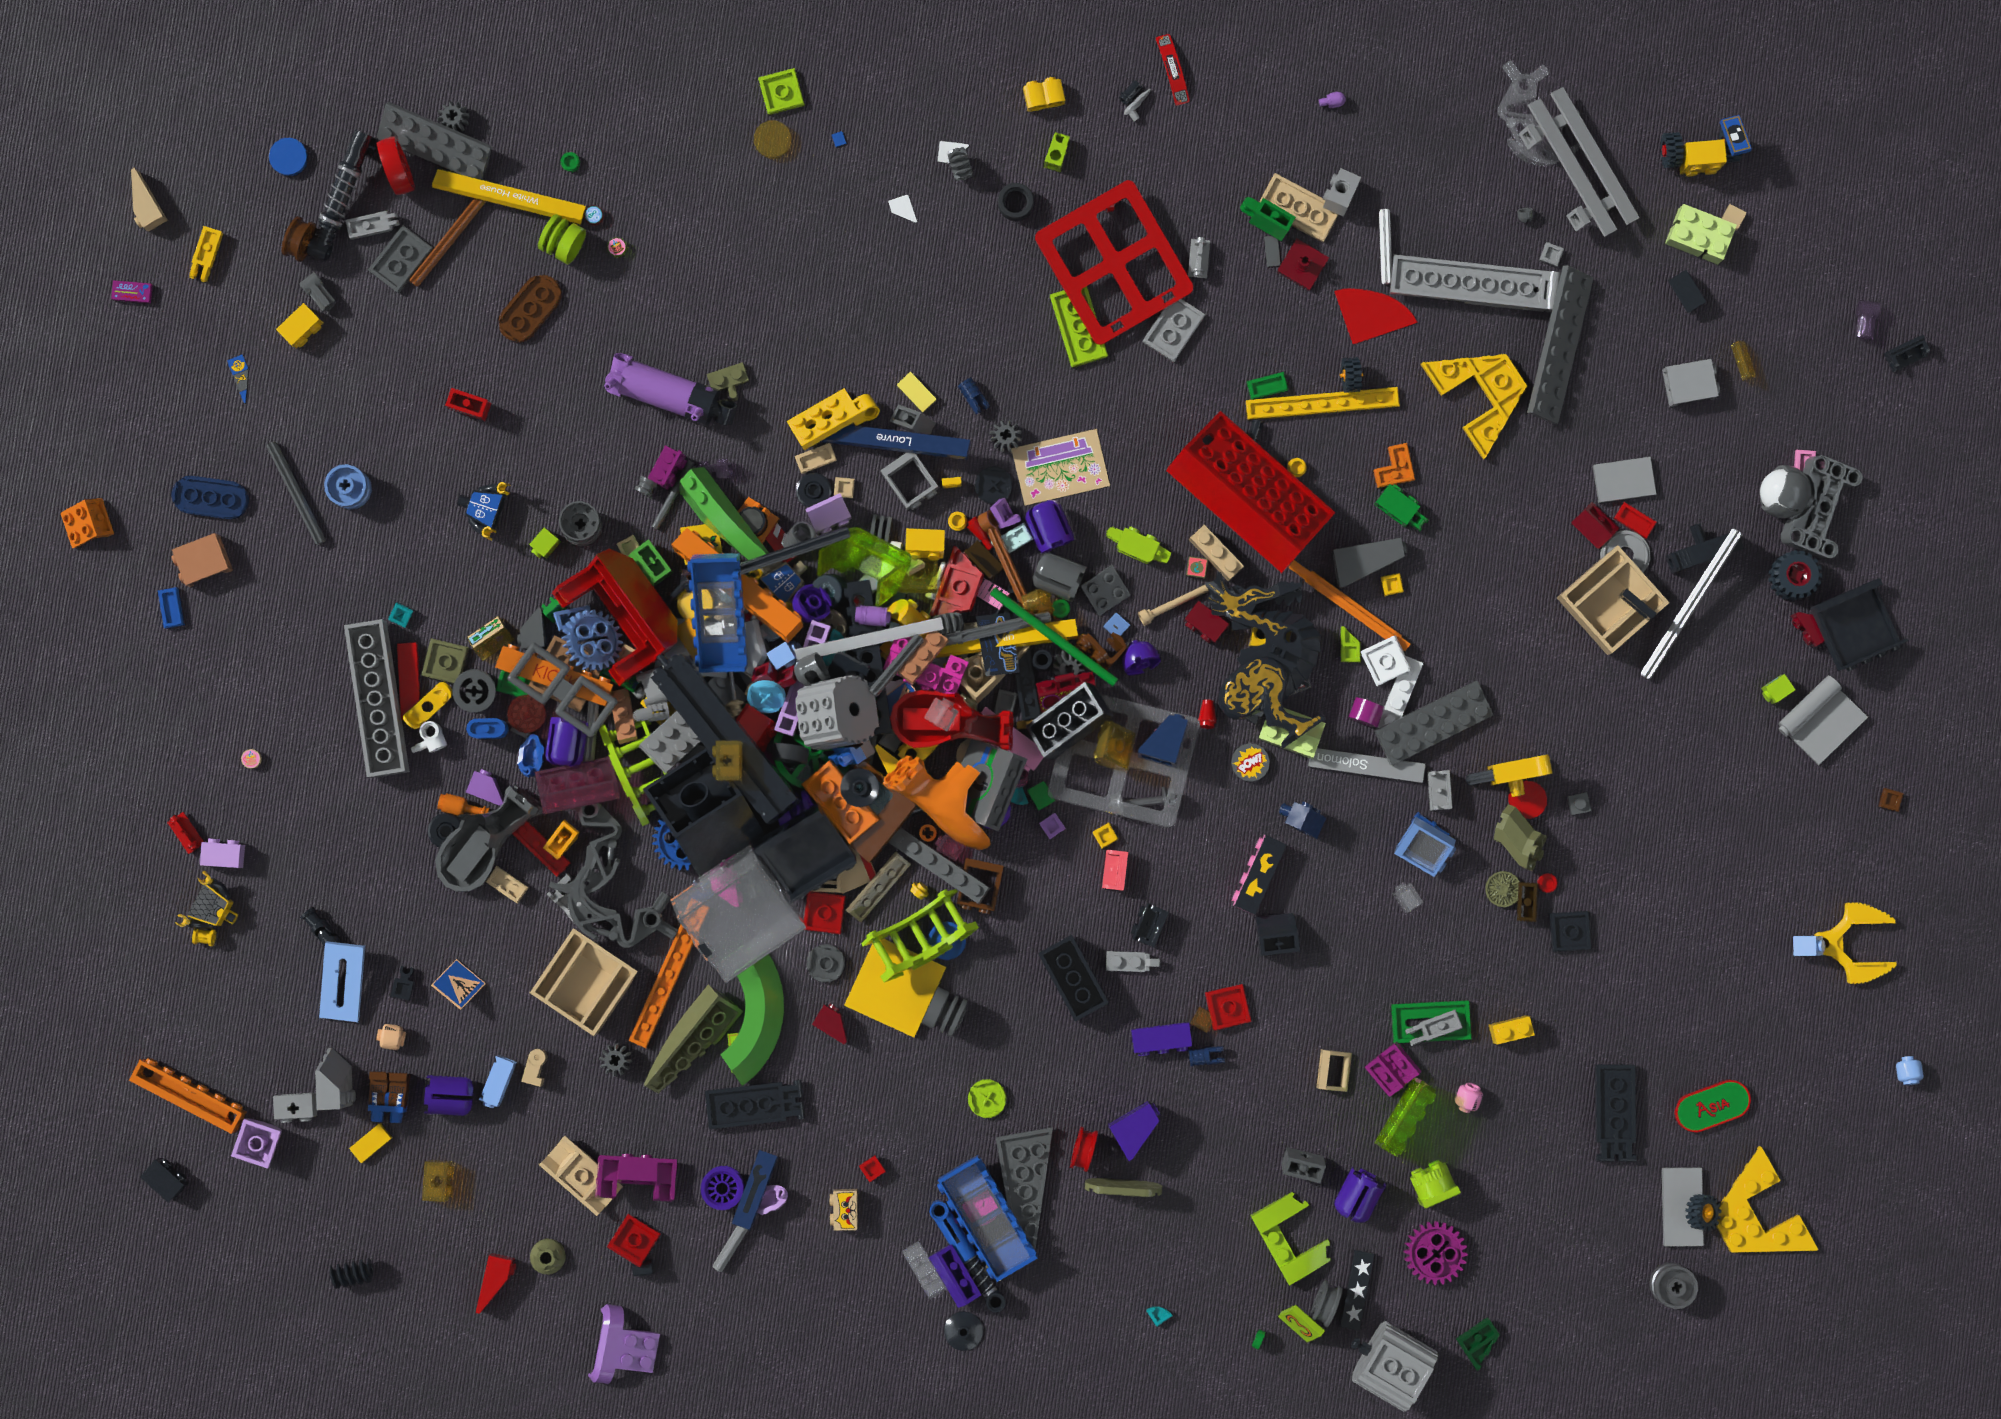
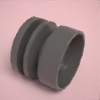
M583 501L572 502L566 505L560 513L559 527L566 540L571 544L588 546L594 543L600 536L602 530L601 520L595 508L589 503ZM583 522L585 526L579 529L577 525Z
M938 987L921 1024L933 1029L937 1022L942 1023L940 1032L943 1033L947 1025L950 1027L947 1035L952 1037L963 1020L968 1000L963 999L961 1005L958 1006L956 1002L959 996L956 995L952 1002L948 1001L949 991Z

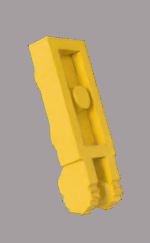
M203 226L192 259L193 264L189 274L190 278H196L199 265L204 266L201 281L207 282L223 236L222 231Z

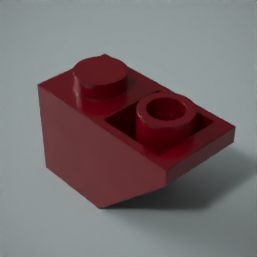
M1802 612L1791 615L1794 627L1797 630L1800 629L1804 635L1802 636L1803 640L1808 646L1816 647L1824 642L1813 615Z

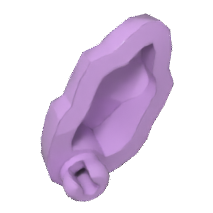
M778 1185L767 1186L758 1213L764 1215L780 1209L788 1198L786 1189Z

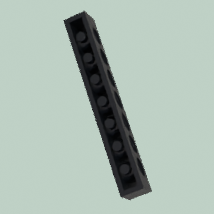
M870 579L847 583V588H844L845 600L849 599L850 607H847L848 619L852 618L853 626H849L851 637L878 631L877 626L859 625L855 622L856 607H860L854 604V600L857 597L865 599L863 606H874ZM880 643L852 649L853 656H857L860 662H863L862 658L865 654L873 655L872 662L866 663L870 667L869 672L876 675V679L873 682H867L869 687L884 672ZM856 671V676L860 675L861 679H865V675ZM885 687L876 700V707L881 712V718L878 720L879 727H876L874 730V736L892 733Z

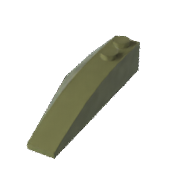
M708 984L669 1035L652 1065L644 1083L645 1087L659 1094L677 1078V1074L681 1070H686L691 1066L690 1062L697 1056H703L706 1053L705 1050L711 1044H717L742 1014L743 1010L720 991Z

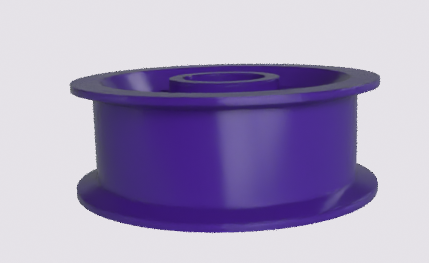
M729 1166L713 1168L705 1175L701 1183L703 1200L707 1205L716 1210H727L734 1207L741 1200L745 1189L741 1174ZM724 1174L728 1175L726 1180L724 1179ZM719 1183L727 1185L728 1190L726 1193H721L718 1190Z

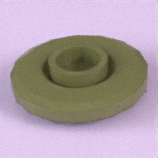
M1500 871L1494 873L1486 882V896L1496 906H1511L1518 901V882L1520 881L1510 872Z

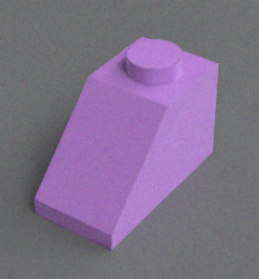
M483 769L480 772L474 771L466 793L501 806L504 797L496 779L491 777L492 773Z

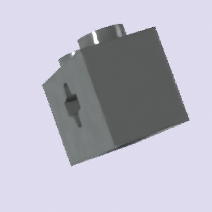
M1286 1147L1281 1163L1284 1175L1321 1183L1326 1168L1324 1156Z

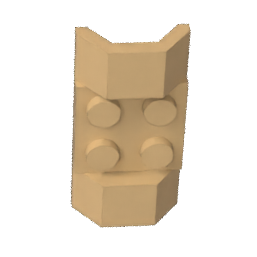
M564 1136L550 1154L539 1164L596 1216L612 1200V1198H595L598 1163L567 1136ZM617 1183V1193L623 1187L620 1183Z

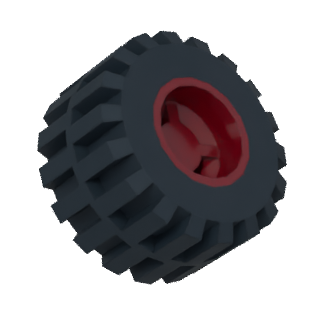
M1797 550L1777 558L1771 565L1772 569L1769 570L1771 577L1768 580L1773 583L1770 586L1771 589H1776L1777 592L1775 594L1777 596L1782 595V599H1789V601L1801 600L1817 590L1816 587L1821 584V581H1819L1822 578V573H1819L1821 566L1816 565L1818 560L1816 558L1812 560L1810 553L1805 554V551L1797 552Z

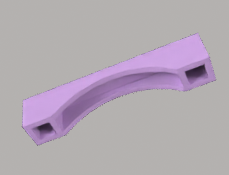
M812 620L803 647L826 643L831 626ZM798 680L789 688L774 729L777 732L794 737L798 727L795 700L798 696L797 691L805 686Z

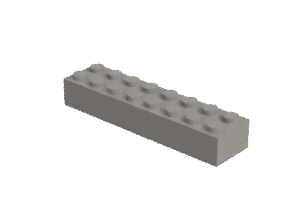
M380 619L344 625L366 775L368 778H376L410 772L387 621Z

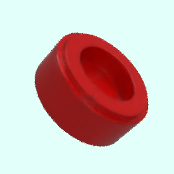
M1542 874L1537 880L1538 888L1542 892L1550 893L1557 887V879L1552 874Z

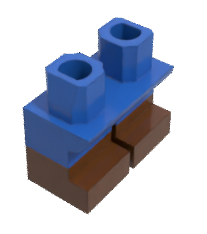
M868 740L859 744L832 748L834 753L828 759L832 760L836 766L842 765L846 767L847 765L859 764L874 754L875 750Z

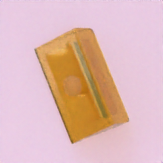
M1736 341L1731 345L1742 380L1745 381L1756 377L1745 341Z

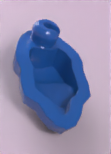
M531 734L520 745L518 766L521 773L526 777L535 776L541 770L544 763L545 748L540 738L535 734Z

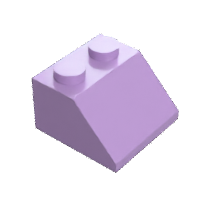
M841 493L805 509L816 533H821V535L831 532V528L837 525L839 527L847 525L849 520L852 519Z

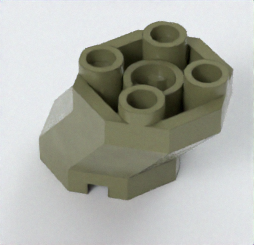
M1508 804L1500 818H1503L1501 823L1496 825L1494 840L1503 844L1519 866L1533 871L1536 861H1540L1544 855L1542 847L1546 842L1547 836L1535 831L1523 814L1516 807Z

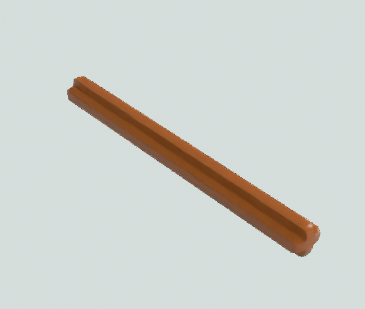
M476 198L472 200L410 278L412 284L418 287L486 201Z

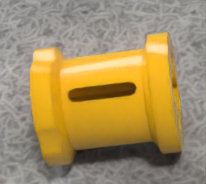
M194 929L192 934L193 944L204 943L214 946L216 940L215 929H211V931Z

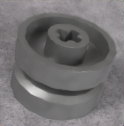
M1664 1263L1658 1266L1652 1273L1649 1281L1650 1290L1654 1298L1673 1309H1682L1689 1306L1695 1300L1698 1292V1283L1694 1274L1676 1263Z

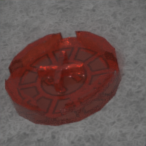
M530 695L518 696L511 702L508 708V721L519 732H535L545 722V706Z

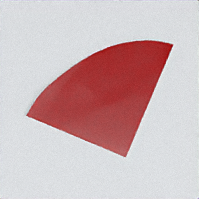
M1354 288L1334 291L1352 344L1417 323L1414 315L1407 307L1388 295Z

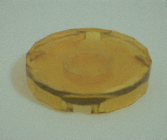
M768 120L757 127L754 133V145L762 156L769 159H777L789 151L791 134L783 123L776 120Z

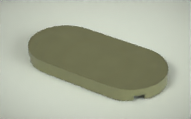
M1090 1178L1085 1180V1189L1090 1191L1091 1188L1093 1192L1098 1194L1153 1197L1155 1193L1158 1196L1162 1194V1185L1149 1181Z

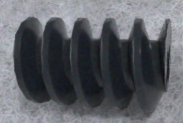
M367 1258V1264L360 1259L358 1266L355 1260L352 1261L351 1267H349L347 1262L344 1263V1268L337 1264L336 1270H334L332 1265L330 1266L331 1282L336 1289H339L341 1285L344 1288L348 1287L349 1284L351 1286H355L356 1283L361 1285L364 1283V1280L366 1283H370L373 1277V1265L370 1258Z

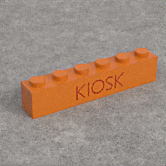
M508 644V647L503 646L495 668L511 673L524 653L520 652L517 646ZM534 653L518 676L549 686L560 669L546 659L537 658L538 654ZM568 665L570 670L564 679L570 684L574 685L580 676H584L611 694L614 685L610 684V679L601 676L599 679L592 677L593 673L585 670L579 673L573 671V666ZM582 686L575 695L605 707L608 703L585 686Z

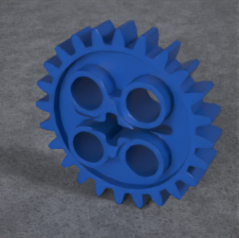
M658 820L661 827H654L658 834L652 835V837L657 838V841L653 842L652 845H658L654 852H661L658 858L662 859L665 857V865L670 861L671 868L678 865V869L681 870L682 865H685L686 870H689L691 863L687 857L679 858L676 855L677 849L680 848L676 840L672 843H667L664 840L665 834L670 831L663 821Z

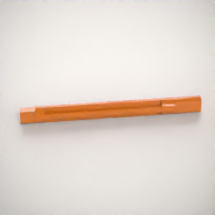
M1292 561L1288 567L1289 569L1301 576L1307 584L1385 640L1396 635L1403 651H1406L1411 643L1402 638L1400 633L1314 571H1309L1297 561Z

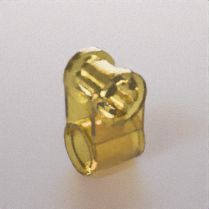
M1036 589L1021 597L1023 607L1029 612L1036 614L1049 611L1052 614L1055 611L1050 602L1051 594L1046 591Z

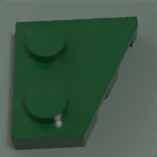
M1487 1317L1460 1335L1456 1340L1478 1371L1481 1368L1480 1364L1485 1356H1488L1491 1346L1496 1342L1500 1334Z

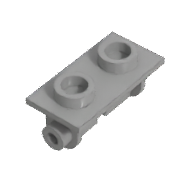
M1203 237L1191 239L1188 277L1207 278L1210 241L1205 240Z

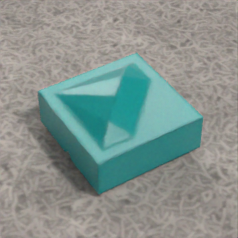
M396 602L388 620L406 628L414 610Z

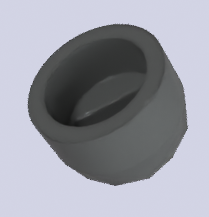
M1522 208L1517 211L1518 218L1522 223L1530 222L1533 219L1532 208Z

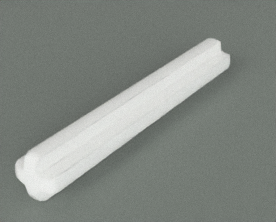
M1382 209L1379 211L1382 284H1391L1390 210Z

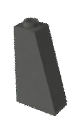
M1401 538L1333 550L1331 553L1338 589H1342L1405 557L1404 553H1407L1406 543L1402 542Z

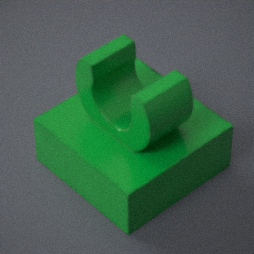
M550 597L551 603L547 607L542 604V612L550 621L555 623L556 620L553 613L567 609L562 608L556 599Z

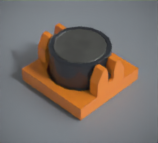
M750 497L746 499L738 510L762 544L780 520L767 508Z

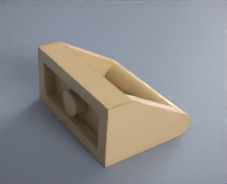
M1321 1049L1316 1088L1347 1092L1352 1053ZM1330 1055L1344 1056L1340 1087L1327 1085Z

